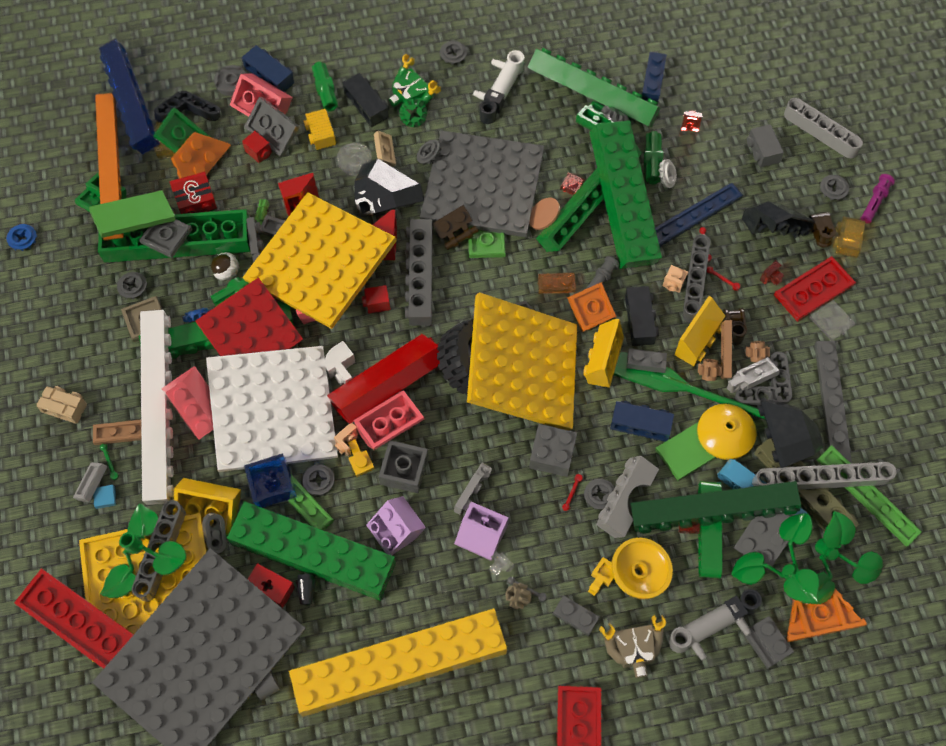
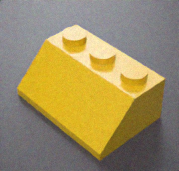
M708 296L681 336L675 352V356L692 366H695L697 361L702 362L707 353L705 349L707 347L711 348L716 340L715 334L721 333V323L724 321L725 315L712 297Z
M613 319L600 325L598 332L594 334V346L590 348L588 356L590 360L588 365L584 367V376L588 384L604 387L611 386L624 340L620 319Z
M183 478L174 488V500L185 509V516L201 513L202 518H204L209 513H217L223 517L226 535L229 534L240 507L241 489ZM178 508L173 509V515L177 513ZM214 519L210 521V526L213 525Z

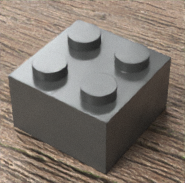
M538 424L529 468L568 477L577 432Z
M390 440L379 473L380 485L419 494L429 458L428 449Z

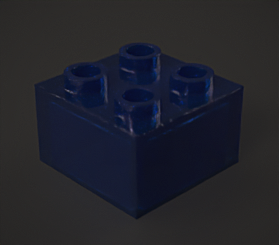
M283 453L244 465L253 502L256 506L264 508L297 497L289 465Z

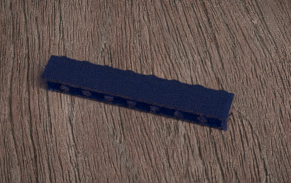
M115 38L99 48L100 59L105 65L104 71L109 77L108 83L113 88L112 94L118 102L116 106L122 114L120 116L121 120L126 125L125 132L130 137L129 143L134 150L137 149L143 155L158 146L160 142L153 136L156 131L127 51Z

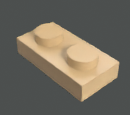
M377 131L374 134L377 159H381L394 167L396 160L392 136Z

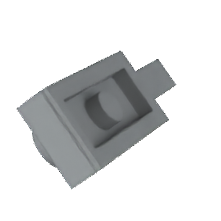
M767 357L737 371L732 380L728 381L727 389L730 393H734L740 389L752 388L779 375L780 370Z
M481 463L455 504L454 512L460 515L463 510L467 511L472 502L470 500L473 493L477 495L482 487L480 482L488 479L492 470L491 467Z

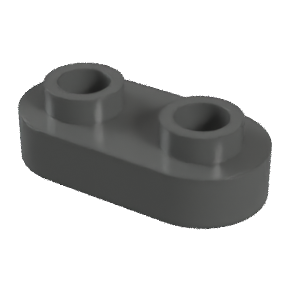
M209 513L202 521L207 550L211 548L215 553L219 554L227 545L225 522L221 515ZM214 519L213 525L210 526V521ZM216 539V543L212 545V541Z

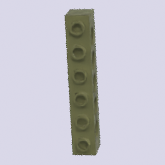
M771 439L758 446L754 454L767 468H781L778 462H774L772 451H775ZM798 461L787 467H803L805 464L802 461ZM800 474L801 480L808 482L807 477ZM779 476L782 482H788L785 476ZM828 488L798 490L801 506L824 531L832 519L831 514L834 511L847 516L853 522L855 529L860 525L856 517L843 507L842 502L837 497H834ZM817 499L824 501L825 506L820 505Z

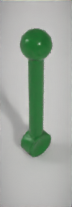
M101 444L100 450L103 451L111 471L110 478L115 481L119 478V475L114 471L107 452V444Z

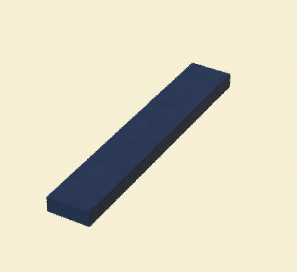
M730 183L655 227L659 247L742 199V193L733 183Z

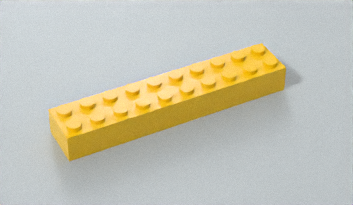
M490 609L293 669L289 673L299 714L304 717L507 654V647L495 609Z

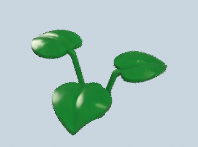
M140 503L131 517L128 532L124 533L119 539V545L125 549L123 554L126 555L129 567L121 564L115 566L109 572L104 587L100 592L104 597L120 598L132 591L136 575L132 573L134 566L130 554H138L144 550L156 556L153 561V568L160 575H169L185 563L186 551L176 542L167 541L162 543L158 553L143 545L142 540L145 539V536L152 535L159 517L154 511Z
M837 511L833 512L832 519L826 527L823 538L815 544V550L821 555L819 559L823 562L827 574L825 572L817 574L820 586L818 603L816 604L828 601L835 590V584L831 581L833 575L826 560H835L839 557L856 567L852 577L861 584H868L876 580L883 568V560L876 552L865 553L860 557L858 564L839 553L838 548H841L842 544L850 543L854 538L855 526L847 516Z
M801 513L788 517L779 528L780 537L784 541H789L788 545L793 564L784 566L781 572L769 564H764L765 557L761 553L750 552L743 555L735 563L732 577L745 584H756L763 579L765 575L764 568H768L781 578L784 577L786 579L784 591L790 598L803 603H818L819 577L812 570L798 569L799 565L793 549V542L802 545L808 541L812 534L813 524L809 514Z

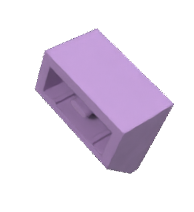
M403 496L388 500L366 524L385 553L391 556L414 541L426 528Z
M471 502L462 520L454 544L492 561L508 526V517Z

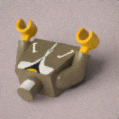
M655 615L652 616L654 628L652 625L615 631L614 627L609 623L610 629L608 632H605L604 628L600 627V632L605 636L604 641L607 653L616 663L622 664L623 668L633 667L635 678L648 676L645 664L652 663L654 658L659 655L663 643V627L666 625L663 615L660 623H656Z

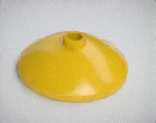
M718 404L710 407L702 414L697 425V435L702 447L709 454L720 459L734 460L741 458L752 449L756 441L757 430L753 419L745 410L735 405ZM726 425H731L732 429L727 428Z
M629 539L617 548L612 558V574L617 585L634 598L651 599L657 597L667 589L671 582L673 568L670 557L658 543L650 539ZM635 569H638L641 575L636 574Z

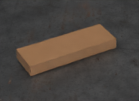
M725 320L721 323L722 379L732 378V320Z
M141 420L93 425L94 445L142 440Z

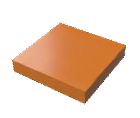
M602 282L567 297L582 332L616 317Z

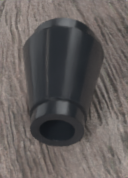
M298 575L296 585L300 605H311L316 585L314 575Z

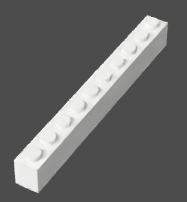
M164 310L140 312L142 501L146 505L165 504L174 496V487L171 485V477H173L174 471L173 466H170V458H173V448L170 446L173 430L170 427V420H172L173 414L172 409L169 408L170 400L161 389L172 382V374L169 371V364H171L172 358L171 353L168 352V346H171V336L168 334V328L171 327V319Z

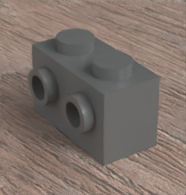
M771 124L751 129L747 137V144L751 147L754 160L758 162L760 168L780 163L784 152Z

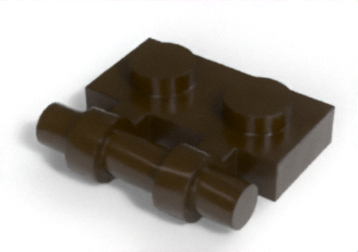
M464 205L432 223L441 239L449 237L450 241L444 244L447 250L460 246L459 243L466 239L470 240L474 237V234L479 232L476 225L469 229L467 224L472 222L473 219ZM462 228L464 233L455 237L454 232Z

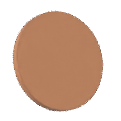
M545 198L539 201L532 208L530 226L536 230H542L552 225L560 213L559 202L554 198Z

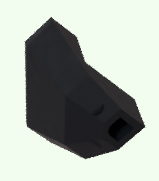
M381 159L363 163L354 181L355 203L360 218L424 201V195L419 182Z
M769 201L746 208L742 216V220L752 235L764 233L770 229L772 233L780 231L784 236L791 233L797 238L801 235H808L815 223L810 217L784 205Z
M765 398L760 399L761 405H757L760 417L764 416L768 427L764 428L767 439H771L774 444L775 451H772L774 462H778L781 468L813 456L824 447L818 426L799 407Z

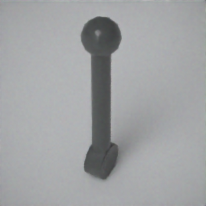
M512 576L507 579V582L511 585L513 583L519 584ZM527 587V590L531 591V594L538 597V600L540 602H544L547 597L545 593L539 594L538 592Z

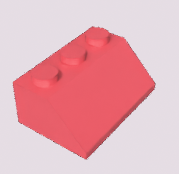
M247 73L240 74L230 106L249 117L258 98L264 97L283 114H286L293 97L255 74Z
M195 366L161 388L198 439L214 430L209 386Z
M403 390L353 421L359 435L367 446L375 450L424 420V416Z

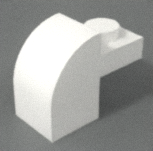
M342 341L328 351L325 358V366L329 378L331 379L335 376L340 385L352 379L346 368L355 363L354 354Z

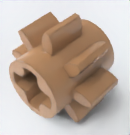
M764 341L750 342V347H746V356L750 357L751 362H758L765 359L766 356H770V347L765 346Z
M704 359L703 364H698V373L702 375L703 380L715 381L717 376L722 375V367L718 364V360Z

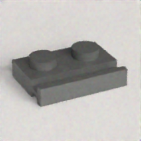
M770 616L750 627L751 634L745 635L767 669L794 652Z

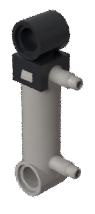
M754 589L745 590L740 598L736 595L725 601L720 607L683 627L674 629L669 638L670 648L676 653H683L689 647H692L696 655L703 661L706 659V655L699 642L718 631L737 623L746 636L750 635L751 631L744 619L747 615H752L758 610L762 603L761 595ZM745 599H751L754 602V606L747 605ZM677 636L683 637V638L685 639L686 643H685V644H679V643H677V641L675 640V637H677Z

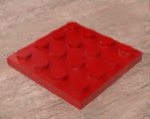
M259 277L195 321L220 356L291 349L303 340Z

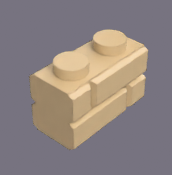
M47 386L37 403V408L42 413L75 424L79 422L81 414L87 406L81 394L77 392L67 393L59 386L54 388Z

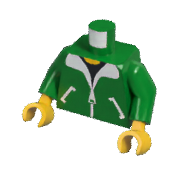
M405 54L402 57L404 65H401L392 84L393 96L389 98V102L393 107H396L409 99H417L426 106L434 96L433 94L441 91V87L434 80L427 84L412 68L408 69L409 66L414 65L415 60L411 57L409 62H407L409 55Z

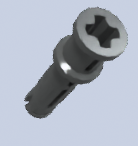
M606 256L605 262L601 268L596 270V276L587 288L600 282L604 284V282L609 281L613 271L619 268V262L611 256Z

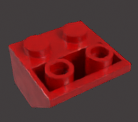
M313 173L278 183L288 217L307 192L319 198Z

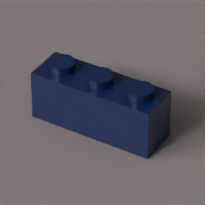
M256 45L242 56L243 65L247 71L283 92L294 84L292 70L289 67L283 66L277 58L271 57L265 49H261Z
M649 53L641 99L647 101L649 98L656 102L659 101L667 54Z
M616 401L610 429L666 442L670 437L674 414L663 409H650L646 405L637 406L632 405L628 401Z

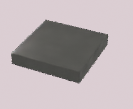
M175 219L172 222L149 227L140 238V243L173 258L192 231V228Z

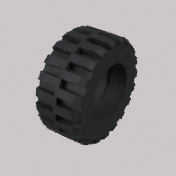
M474 318L471 320L467 319L446 331L441 337L437 348L439 351L437 353V360L440 362L438 366L444 374L442 376L450 382L449 385L452 388H457L458 392L465 393L466 395H468L470 370L468 345H472Z

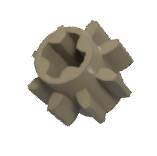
M513 583L512 586L508 587L506 600L510 601V607L524 609V606L530 603L531 591L527 590L528 585Z

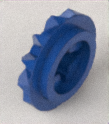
M20 224L8 232L7 243L15 251L18 249L24 251L25 248L31 249V245L36 243L37 235L34 228L30 225ZM23 236L26 237V239H22L21 241L18 238Z
M201 308L186 312L185 316H182L183 321H196L212 309Z

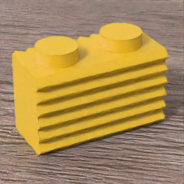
M326 109L305 114L306 120H304L306 131L310 130L311 133L308 134L310 144H314L316 150L332 145L335 146V135Z

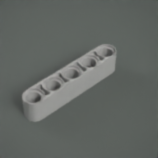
M792 98L788 101L784 112L787 120L843 156L851 159L857 156L863 144L859 136L798 98Z

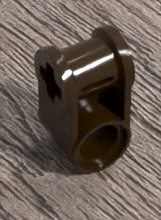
M822 212L809 215L808 217L815 221L811 230L816 244L822 248L829 247L832 244V238L836 234L830 213Z
M739 308V310L730 311L723 309L724 321L732 320V344L739 345L743 342L747 332L744 309Z

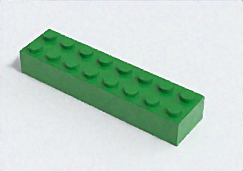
M630 120L596 123L589 134L620 269L654 265L662 258Z
M247 209L174 214L176 220L191 226L192 231L173 258L216 255L223 252H250L246 220L249 218ZM149 227L125 232L124 238L104 240L99 233L98 253L104 263L170 257L140 243V238Z
M245 501L227 536L232 546L307 574H313L315 577L379 601L383 597L396 565L394 556Z

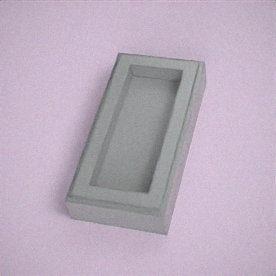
M91 462L73 498L78 501L90 502L107 466L103 463Z

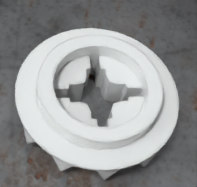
M669 159L662 160L658 170L661 183L664 188H672L676 181L675 166Z

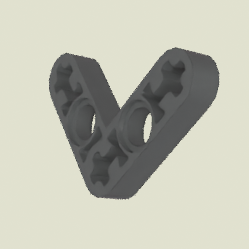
M774 352L770 357V360L777 368L778 363L775 359L778 358L781 362L779 375L785 378V382L780 383L773 377L770 379L771 387L740 389L735 394V401L749 406L761 405L758 394L763 392L768 395L769 400L788 404L792 398V389L787 356L782 352ZM781 388H783V396H786L784 400L781 396H779V394L781 393ZM742 393H744V395L747 397L746 400H743V397H740Z

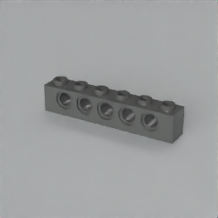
M410 219V227L406 228L407 238H410V242H406V253H410L409 258H406V269H409V274H406V286H409V291H405V300L409 302V307H405V319H409L410 326L432 325V219ZM417 303L422 304L421 306H415Z

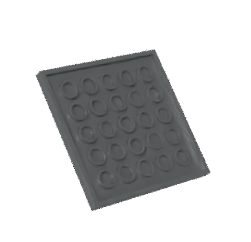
M441 131L438 142L441 144L442 149L439 152L440 155L433 161L420 219H432V223L464 205L473 219L472 222L467 224L468 227L472 228L476 225L478 230L502 232L508 235L527 237L544 146Z

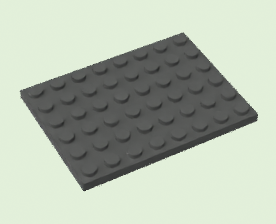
M210 548L92 683L162 745L209 746L306 628Z

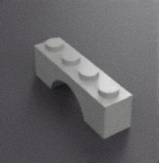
M642 456L628 459L625 463L624 472L616 481L617 485L614 491L607 498L608 502L605 508L599 513V520L596 525L614 538L625 537L633 521L628 510L629 495L635 487L651 486L659 469Z

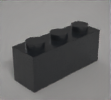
M361 73L342 82L345 95L371 128L389 118L388 104L386 101L381 100L376 89L373 90L369 80L366 77L364 78Z
M649 286L628 287L624 297L632 346L654 345L656 338L659 337V328L655 326L654 322L656 321V310L652 309V304L654 303L653 293H650Z

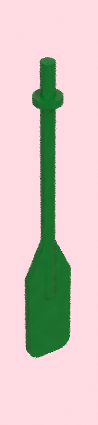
M620 352L614 372L615 376L660 392H689L720 404L735 405L745 410L748 414L760 417L758 408L690 385L669 367H666L665 373L627 368L628 353Z

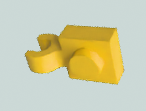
M355 439L348 442L353 454L348 459L356 477L375 470L367 450L361 452Z
M604 557L591 574L596 579L589 587L588 592L594 596L602 584L609 587L614 579L612 563Z

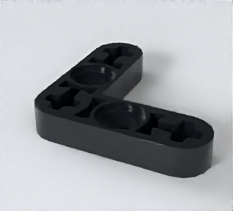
M188 91L177 92L154 109V118L158 122L164 121L171 109L174 108L171 106H177L175 108L180 112L187 109L209 121L220 119V108Z

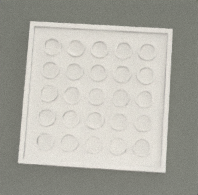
M323 346L206 358L218 472L338 457L337 447L334 446L336 441L334 440L335 431L331 402L327 397L329 387Z

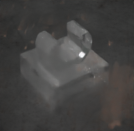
M496 551L491 556L495 563L489 570L494 575H498L502 570L510 572L515 567L502 552Z

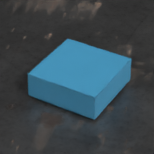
M114 485L96 488L93 494L94 507L96 509L116 506Z

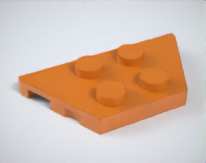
M194 132L173 155L171 160L177 169L179 178L204 171L207 175L231 145Z
M835 588L831 598L822 604H806L793 599L787 642L864 627L867 623L853 611L854 608L842 598V595Z

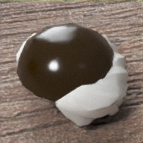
M229 252L217 255L211 263V270L219 280H232L239 269L238 260Z

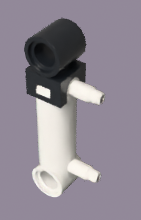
M517 50L511 51L507 56L506 63L492 59L491 64L502 69L492 88L488 89L486 93L474 91L473 93L477 98L484 100L479 106V118L482 123L492 124L496 121L497 113L501 112L506 96L517 76L524 69V54Z

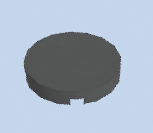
M236 65L223 67L214 77V84L218 92L226 96H233L240 74H247L246 71Z

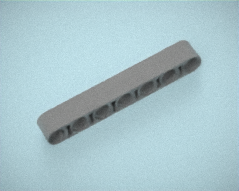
M889 462L766 468L757 472L752 480V485L755 487L784 483L780 480V475L785 476L788 482L796 481L798 490L885 485L896 476L897 470ZM881 470L885 471L888 477H884L881 474ZM860 471L865 472L868 478H864ZM840 472L845 473L848 479L842 478ZM820 473L825 474L828 480H823L820 477ZM800 474L805 475L808 482L801 480ZM759 477L766 478L768 483L763 484Z

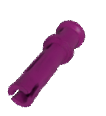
M880 175L878 185L873 188V196L860 217L862 222L870 224L882 200L889 195V189L895 183V179L891 175Z

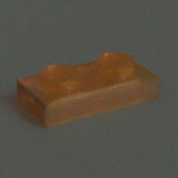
M575 273L538 274V294L575 293L576 291Z

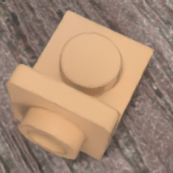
M671 265L665 276L663 287L680 293L688 271Z
M353 423L348 424L334 436L336 441L334 446L337 447L339 453H345L348 457L351 455L347 444L354 439L356 440L358 435L357 427Z

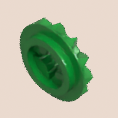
M409 99L400 107V119L406 126H421L426 120L427 109L421 101ZM417 106L416 113L420 117L414 116L413 118H411V120H409L411 114L407 111V109L414 110V108H416Z

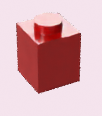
M256 131L242 141L245 152L258 163L267 159L272 153L270 143Z
M386 285L364 289L365 296H362L363 307L368 309V314L390 310Z

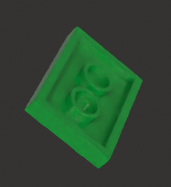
M175 107L171 109L153 135L174 153L179 150L194 132L210 137Z

